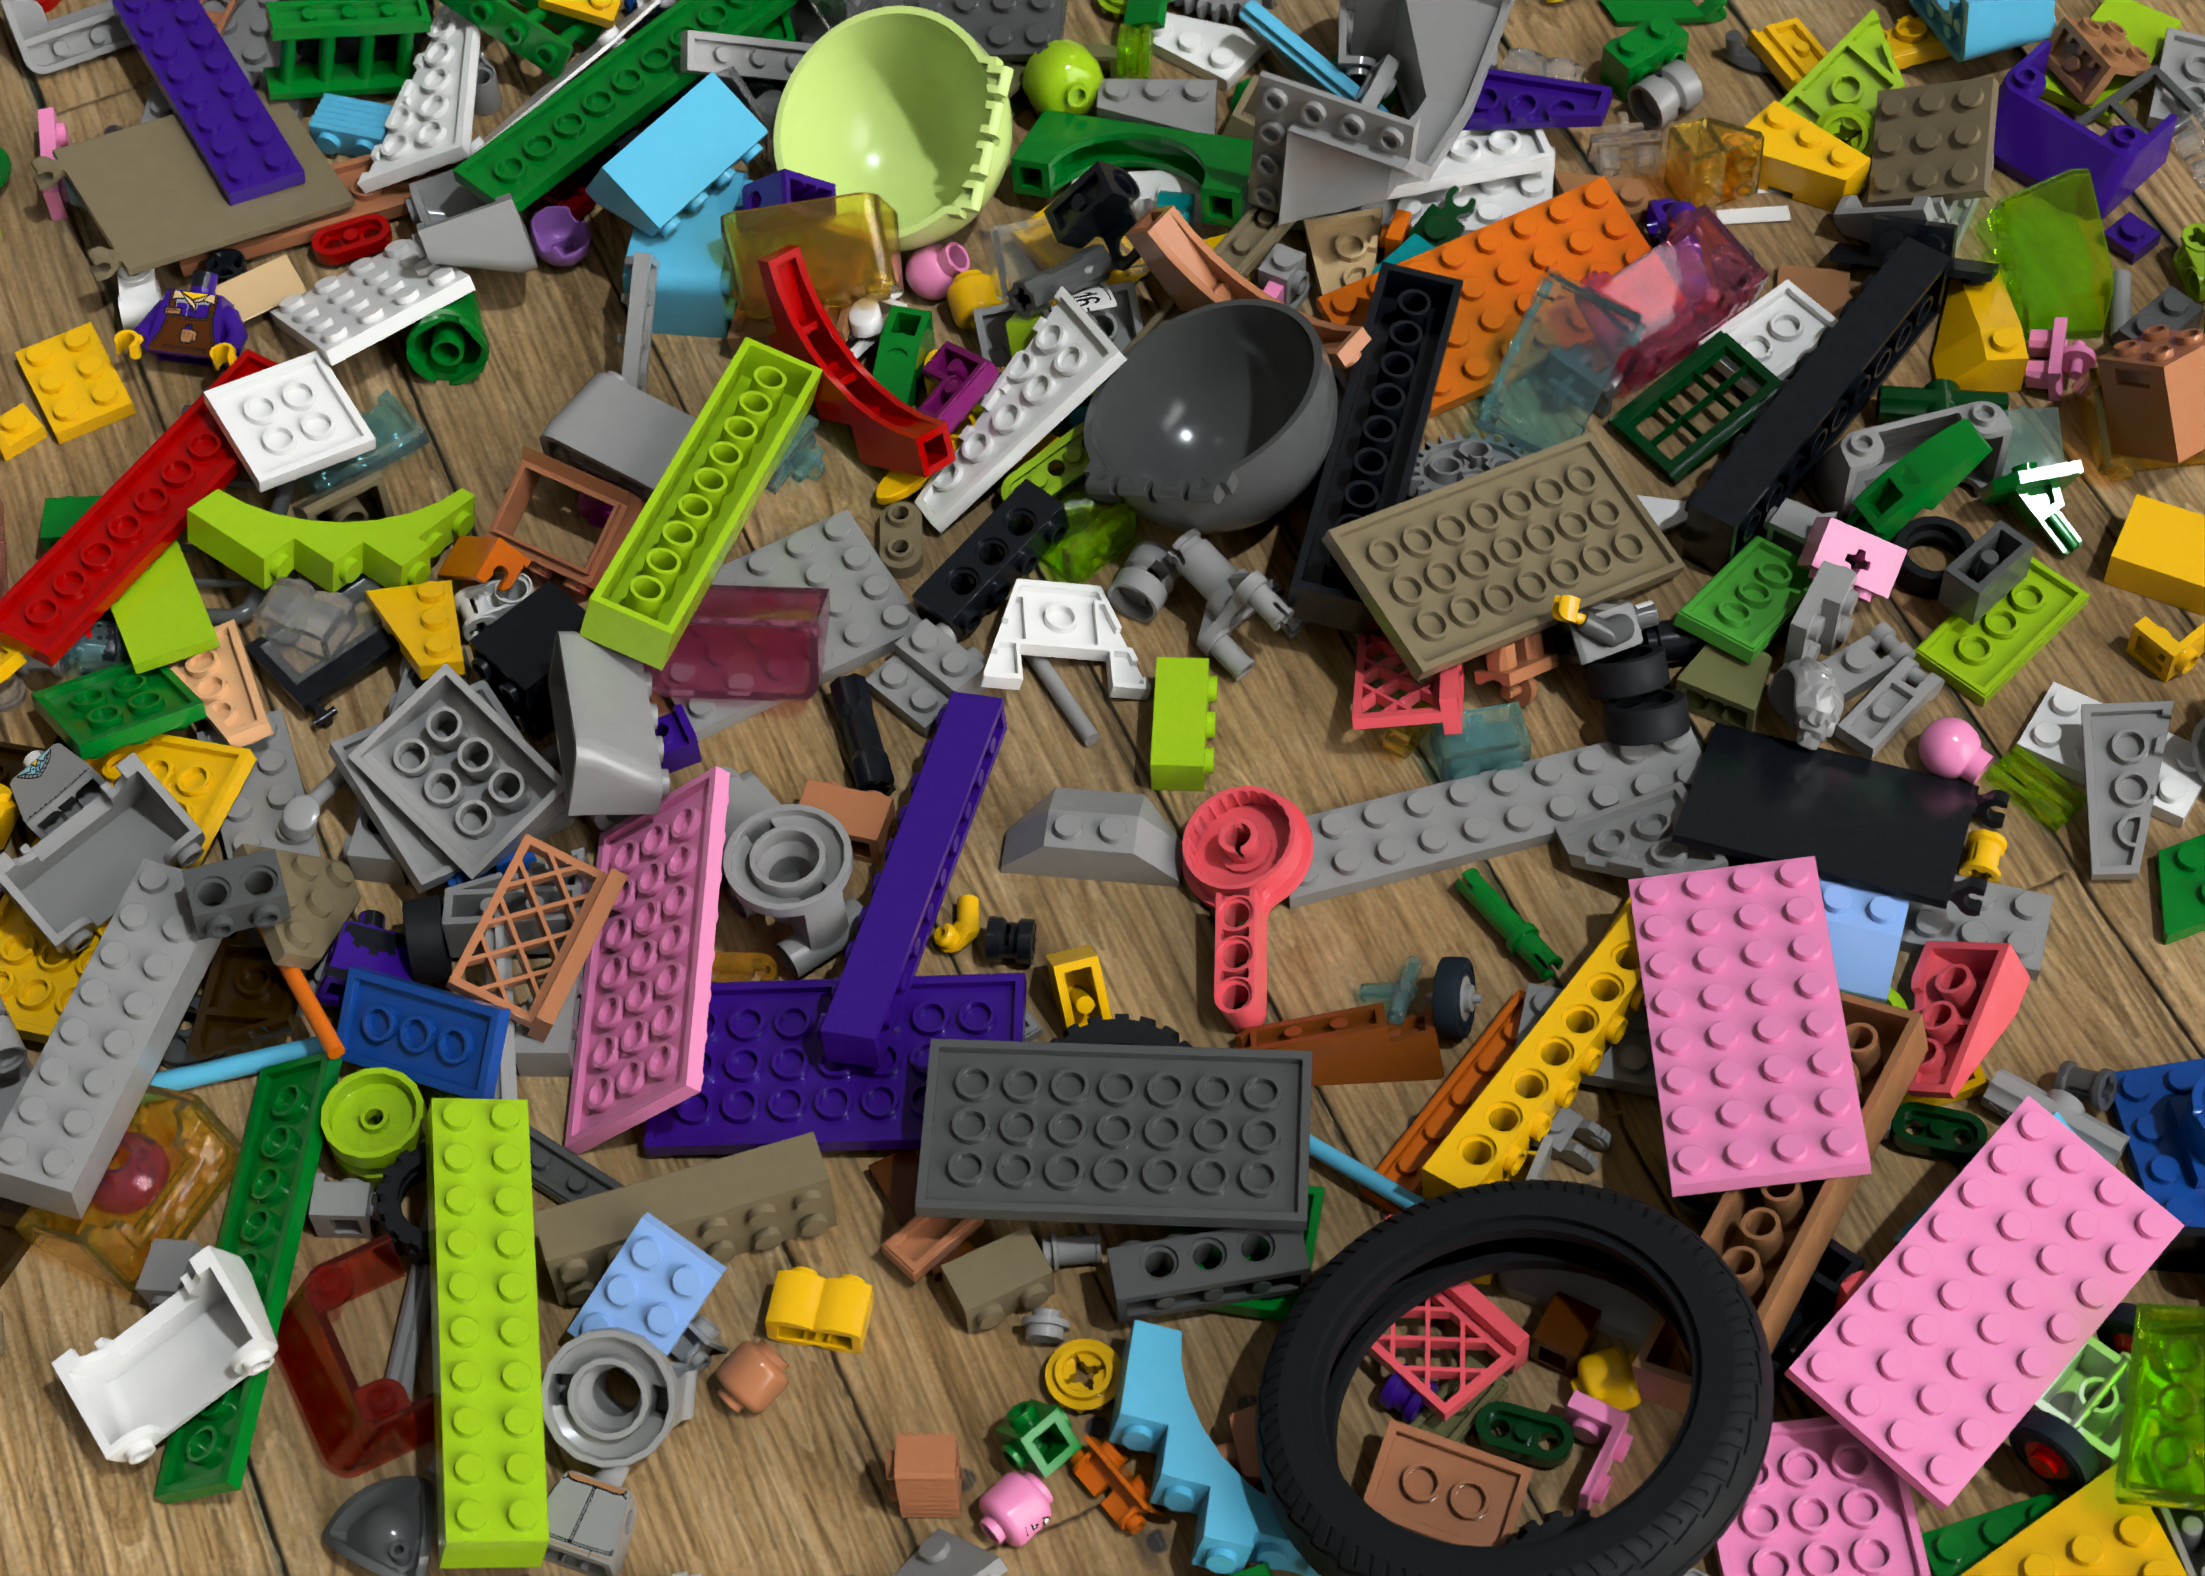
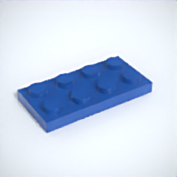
M349 967L337 1035L345 1047V1053L341 1058L343 1061L366 1068L386 1067L403 1072L416 1083L466 1098L494 1099L511 1009L365 967Z

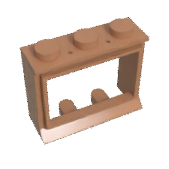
M523 445L522 460L486 536L482 535V537H500L531 560L527 568L528 570L549 580L553 573L565 578L563 586L586 596L589 589L595 590L646 502L627 490ZM541 475L613 506L612 512L585 568L512 536Z

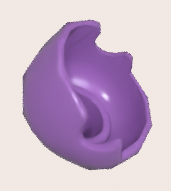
M547 206L535 212L530 221V239L534 252L544 262L553 266L568 267L575 265L587 256L592 246V237L587 221L585 219L581 222L577 221L571 214L569 207Z

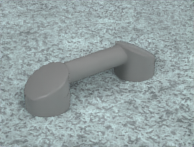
M336 765L335 769L308 795L296 796L286 804L281 817L280 829L289 839L295 841L310 839L316 832L320 807L341 787L352 790Z

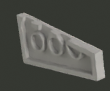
M2174 701L2081 704L2091 881L2138 879Z

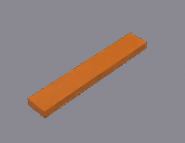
M1517 990L1375 1170L1376 1172L1419 1196L1422 1194V1167L1514 1053L1526 995L1525 991ZM1362 1187V1195L1393 1215L1404 1210L1366 1187Z

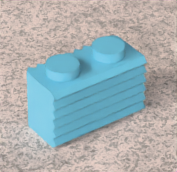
M324 93L320 104H318L314 115H312V119L309 120L308 127L311 137L319 149L326 154L338 153L339 155L345 154L347 157L352 155L354 158L370 154L374 146L382 144L388 130L384 125L393 105Z

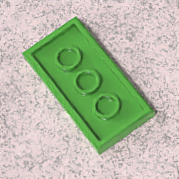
M1756 536L1677 612L1673 625L1751 664L1791 623L1813 581L1808 578L1810 571L1797 566L1799 556L1760 536Z

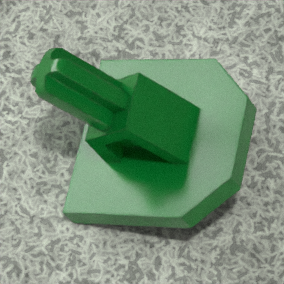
M2081 460L2038 467L2037 462L2023 463L2012 467V473L1991 480L1980 490L1982 503L1998 505L2011 502L2029 527L2034 529L2036 526H2039L2062 556L2069 555L2083 543L2081 537L2059 510L2064 506L2061 491L2084 472Z

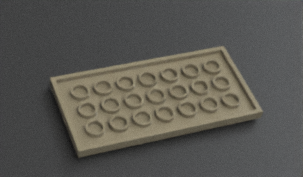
M1592 432L1329 529L1322 538L1323 543L1416 681L1557 625L1558 621L1552 617L1555 595H1570L1580 598L1578 613L1607 601L1624 598L1676 577L1686 567Z

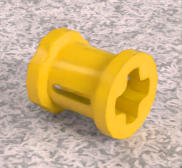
M1977 829L1970 832L1966 841V848L1968 849L1967 859L1960 866L1959 875L1980 877L1988 882L1999 884L2001 872L1998 869L2000 857L2004 855L2007 848L2005 837L1987 829Z

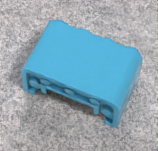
M1907 0L1957 62L1987 56L2044 41L2045 39L2048 40L2056 26L2054 14L2055 0Z
M736 171L737 173L720 189L715 184L706 191L710 197L693 213L686 208L678 216L682 222L665 238L660 233L651 237L635 226L633 227L626 256H634V252L650 253L659 260L652 333L727 338L739 302L738 298L732 297L735 285V275L732 269L734 264H740L742 253L741 240L739 239L746 233L758 231L753 228L742 229L737 224L735 218L736 208L743 205L742 189L744 185L754 181L749 180L746 171ZM625 265L623 269L624 293H630L632 268Z

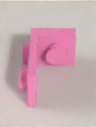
M1574 1390L1566 1406L1565 1421L1570 1425L1574 1436L1579 1440L1589 1444L1599 1443L1603 1445L1579 1494L1577 1509H1590L1593 1502L1601 1505L1606 1498L1613 1477L1607 1473L1614 1460L1619 1463L1624 1461L1631 1446L1633 1436L1627 1433L1630 1414Z

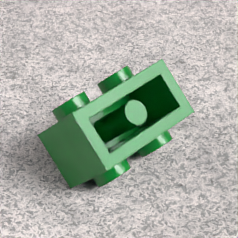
M1664 12L1650 20L1641 22L1636 28L1620 37L1613 38L1603 46L1600 81L1606 86L1612 87V91L1624 102H1627L1628 90L1632 85L1647 76L1655 74L1659 68L1672 60L1678 59L1686 63L1689 33Z

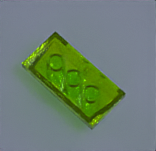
M2137 1303L2114 1497L2118 1504L2179 1508L2205 1512V1307Z

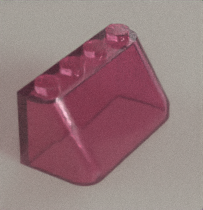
M710 585L663 670L661 671L644 663V671H650L652 675V692L662 697L791 702H801L810 699L817 692L822 676L830 615V589Z

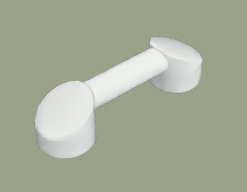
M878 274L867 278L869 287L864 296L856 301L849 310L848 317L852 325L851 330L854 337H872L883 331L884 322L878 302L882 295L896 299L904 293L899 274Z

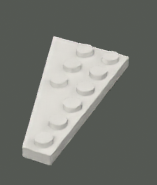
M442 3L431 24V32H427L428 37L431 39L425 52L418 53L413 62L417 69L412 80H405L384 126L388 130L383 143L375 145L370 157L374 161L369 173L363 172L357 182L365 194L414 176L424 175L428 171L450 163H458L464 158L470 157L481 29Z

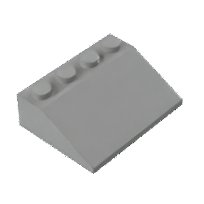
M447 663L440 667L348 755V758L471 880L478 879L517 850L526 833L533 837L536 836L567 808L562 776Z

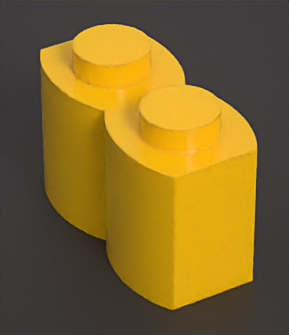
M806 1267L778 1270L765 1319L767 1338L792 1345H815L831 1351L851 1354L862 1353L874 1305L873 1286L867 1284L862 1278L850 1274H843L838 1278H824L819 1276L816 1271Z

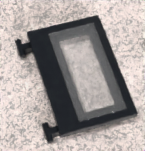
M363 573L354 582L346 584L334 594L330 592L325 593L245 646L247 653L305 713L310 710L316 718L312 720V723L316 728L321 724L325 728L333 724L331 718L338 714L334 706L326 711L320 705L321 702L400 650L399 643L395 637L386 632L382 626L381 618L377 612L371 611L366 602L365 591L383 589L385 587Z

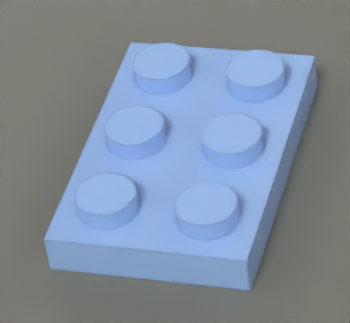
M647 1212L642 1216L567 1332L577 1337L591 1329L620 1327L645 1336L665 1353L668 1358L727 1270V1267ZM621 1369L622 1371H624L625 1373H627L629 1376H631L632 1378H634L629 1372H627V1371L624 1370V1369Z

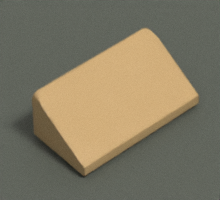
M283 254L218 284L215 294L221 295L231 302L234 308L239 311L244 322L279 306V303L286 297L294 294L302 295L307 290L286 254Z

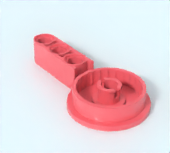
M1238 786L1221 791L1207 799L1189 819L1182 840V871L1193 894L1202 903L1215 910L1214 1000L1230 1028L1240 1033L1245 1028L1262 1025L1266 1019L1267 930L1269 913L1274 906L1293 893L1305 878L1314 854V838L1307 819L1294 803L1262 787ZM1247 841L1241 846V854H1243L1241 856L1237 853L1236 848L1242 842ZM1247 920L1242 926L1236 927L1241 921ZM1247 960L1244 965H1242L1241 967L1235 968L1237 964H1239V963L1242 962V961ZM1247 1001L1241 1008L1234 1009L1239 1003Z

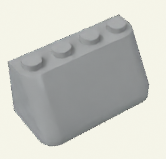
M556 631L548 689L568 816L659 814L662 796L669 795L670 776L668 769H661L664 757V742L662 736L655 735V730L658 726V708L656 703H650L649 701L652 695L651 672L644 671L641 662L584 638L576 631Z

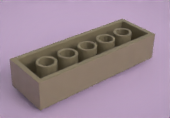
M814 1131L533 1212L543 1254L560 1307L568 1304H585L642 1216L647 1212L720 1263L728 1262L736 1255L752 1250L775 1248L781 1242L796 1237L817 1236L828 1228L837 1226L830 1182Z

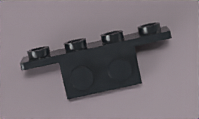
M1876 214L1873 218L1870 246L1837 243L1829 252V261L1840 262L1839 266L1842 268L1862 269L1864 265L1881 268L1882 261L1891 248L1897 250L1908 236L1950 256L1951 261L1947 277L1961 278L1963 284L1971 286L1985 285L1986 282H1991L1999 271V264L1955 258L1958 233L1957 224Z

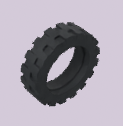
M426 1142L416 1145L417 1149L412 1152L405 1150L400 1153L394 1166L389 1164L383 1172V1182H379L377 1187L378 1221L380 1222L383 1238L385 1241L390 1240L391 1249L397 1255L405 1254L408 1256V1262L421 1266L422 1262L429 1264V1233L408 1222L402 1214L401 1204L403 1197L411 1187L427 1178Z

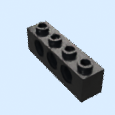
M1025 479L912 595L921 620L926 618L935 626L940 622L947 624L956 635L957 643L966 634L974 632L980 625L983 616L995 604H1000L1007 598L1016 579L1030 574L1037 566L1041 556L1051 546H1055L1063 540L1067 530L1070 528L1064 504L1028 479ZM1029 532V533L1026 534V535L1017 536V535H1019V534H1021V533ZM1000 561L998 564L989 565L992 562ZM972 591L968 594L960 595L962 592Z

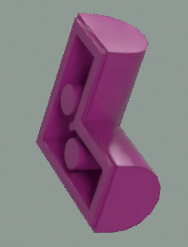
M947 341L921 371L928 380L938 386L917 410L924 415L947 422L949 434L951 435L998 380L999 372L990 360Z

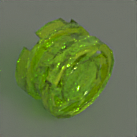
M1121 23L1117 45L1118 78L1128 79L1130 75H1137L1139 79H1150L1153 59V26L1142 24L1141 28H1133L1131 24Z

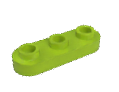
M1084 422L1078 424L1009 474L1002 483V501L1004 502L1025 479H1028L1054 497L1085 475L1084 471L1090 462V458L1082 446L1084 441ZM1052 463L1063 465L1064 472L1060 476H1053L1049 473L1048 468Z

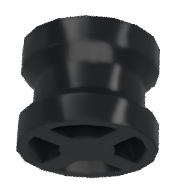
M232 248L217 250L207 258L205 264L206 271L218 275L217 285L248 271L244 255Z

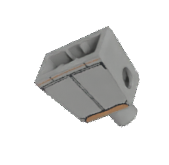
M628 1466L598 1467L593 1477L573 1470L563 1475L547 1498L549 1544L544 1557L545 1561L588 1576L621 1575L638 1510L632 1492L622 1488L629 1472Z

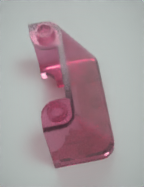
M1705 203L1692 212L1688 209L1680 212L1670 222L1669 227L1672 230L1664 242L1613 276L1608 271L1598 274L1594 270L1587 274L1577 285L1579 291L1576 295V300L1611 365L1623 374V384L1631 393L1641 389L1685 359L1697 349L1699 341L1753 305L1769 277V274Z

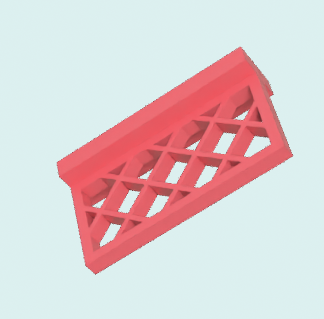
M1376 620L1374 622L1372 631L1382 630L1376 622ZM1372 633L1371 637L1358 634L1352 708L1353 730L1443 723L1444 735L1462 734L1465 662L1431 675L1429 680L1419 685L1413 682L1415 678L1408 668L1400 674L1391 670L1399 664L1405 663L1385 634L1381 637ZM1380 652L1388 655V657L1378 663L1371 660L1372 657ZM1378 678L1387 681L1377 689L1368 685ZM1399 689L1408 692L1398 700L1390 697L1391 694ZM1421 700L1432 705L1429 708H1411V706ZM1376 704L1385 707L1380 712L1364 713Z
M1465 1281L1426 1299L1425 1306H1416L1401 1317L1425 1319L1424 1336L1395 1335V1322L1390 1326V1335L1383 1334L1368 1351V1354L1391 1375L1395 1372L1411 1391L1416 1392L1423 1399V1404L1443 1422H1446L1508 1369L1514 1373L1527 1362L1530 1335L1470 1282ZM1430 1302L1433 1303L1436 1307L1430 1306ZM1430 1319L1452 1320L1459 1327V1337L1430 1336ZM1384 1347H1390V1352ZM1395 1347L1424 1348V1366L1403 1365L1395 1358ZM1430 1349L1459 1350V1367L1430 1366ZM1465 1350L1487 1351L1496 1361L1487 1368H1466ZM1430 1379L1459 1380V1391L1444 1402L1430 1389ZM1465 1380H1472L1465 1386Z

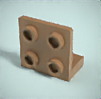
M2064 16L2048 39V41L2052 42L2047 66L2084 105H2093L2116 74L2138 77L2152 67L2148 62L2150 60L2149 55L2141 48L2132 45L2125 37L2127 35L2125 29L2111 20L2100 22L2094 21L2089 17L2079 19Z

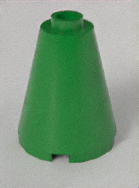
M475 290L416 321L410 330L406 341L407 360L414 371L426 380L436 383V379L450 381L449 385H460L474 380L484 371L489 356V344Z

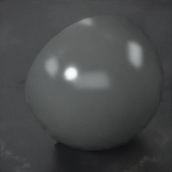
M1235 299L1209 304L1186 312L1162 324L1141 338L1123 354L1127 360L1096 389L1086 412L1084 443L1090 462L1084 473L1087 477L1085 488L1089 494L1116 495L1133 511L1154 523L1176 531L1188 532L1195 528L1201 534H1223L1247 529L1271 519L1290 506L1309 487L1323 466L1333 442L1337 423L1338 394L1334 371L1326 349L1317 331L1303 314L1292 307L1271 300Z

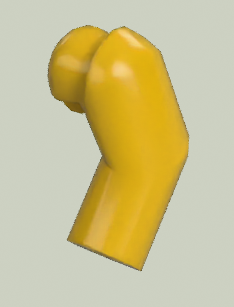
M970 894L958 897L957 921L954 924L945 923L944 929L940 926L936 928L933 938L942 952L958 953L978 937L980 933L978 897Z

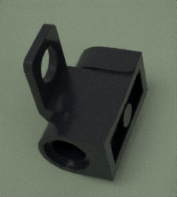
M1098 160L1044 210L1045 216L1059 244L1083 249L1095 237L1103 238L1116 268L1121 271H1126L1141 257L1134 247L1126 256H1123L1120 251L1122 238L1138 222L1130 205L1140 197V190L1132 176L1118 166Z

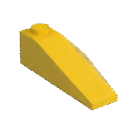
M1983 261V262L1996 263L1995 261ZM1998 271V274L1991 282H1986L1982 286L1966 285L1961 282V278L1951 277L1931 362L1934 380H1952L1958 384L1960 390L1989 392L2021 391L2029 357L2021 323L2000 271Z

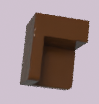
M1555 1293L1532 1335L1529 1359L1570 1379L1575 1378L1578 1372L1577 1364L1579 1359L1588 1354L1598 1335L1602 1311L1565 1293Z

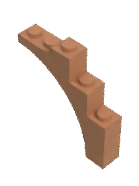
M1174 205L1151 208L1125 234L1181 312L1235 299H1264L1282 303L1241 276L1219 257L1192 229ZM1300 312L1311 322L1317 331L1329 356L1332 368L1346 369L1355 364L1362 356L1360 351L1372 340L1363 326L1339 325L1319 320Z

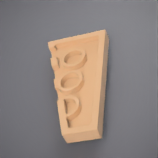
M233 619L213 627L218 637L219 648L167 664V666L204 702L207 716L205 719L226 744L243 747L254 744L274 734L241 632Z

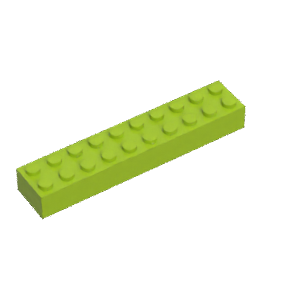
M745 337L590 596L579 635L661 671L663 670L809 412L823 369Z
M431 1098L425 1126L439 1569L541 1567L549 1544L528 1100Z

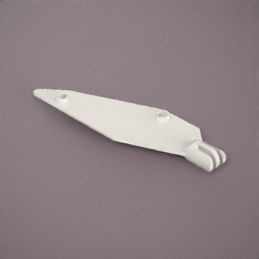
M636 0L638 8L616 26H612L600 35L592 46L565 67L559 77L550 79L483 140L480 136L474 138L471 141L470 156L543 103L602 53L606 52L608 54L626 41L623 35L644 16L662 14L679 0ZM469 157L464 158V159L461 160L460 162L456 163V164H455L451 169H449V170L454 169L455 167H457L459 164H461L463 161H465V160L468 159Z

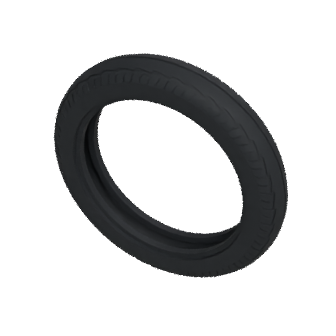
M1529 1179L1480 1184L1457 1189L1454 1192H1447L1421 1201L1417 1205L1410 1206L1386 1218L1383 1222L1378 1223L1348 1244L1306 1286L1284 1319L1274 1339L1262 1372L1255 1418L1259 1468L1265 1491L1277 1520L1294 1547L1320 1576H1683L1724 1535L1746 1503L1756 1483L1766 1456L1772 1429L1774 1374L1765 1331L1759 1315L1741 1282L1728 1264L1705 1240L1675 1218L1625 1194L1577 1182ZM1512 1270H1563L1602 1279L1627 1290L1656 1310L1673 1327L1685 1344L1692 1359V1386L1681 1428L1663 1460L1642 1485L1605 1514L1578 1528L1535 1542L1509 1546L1482 1547L1434 1540L1411 1532L1375 1511L1354 1491L1340 1471L1337 1455L1338 1419L1344 1396L1359 1364L1373 1344L1391 1325L1426 1299L1447 1288L1474 1278Z

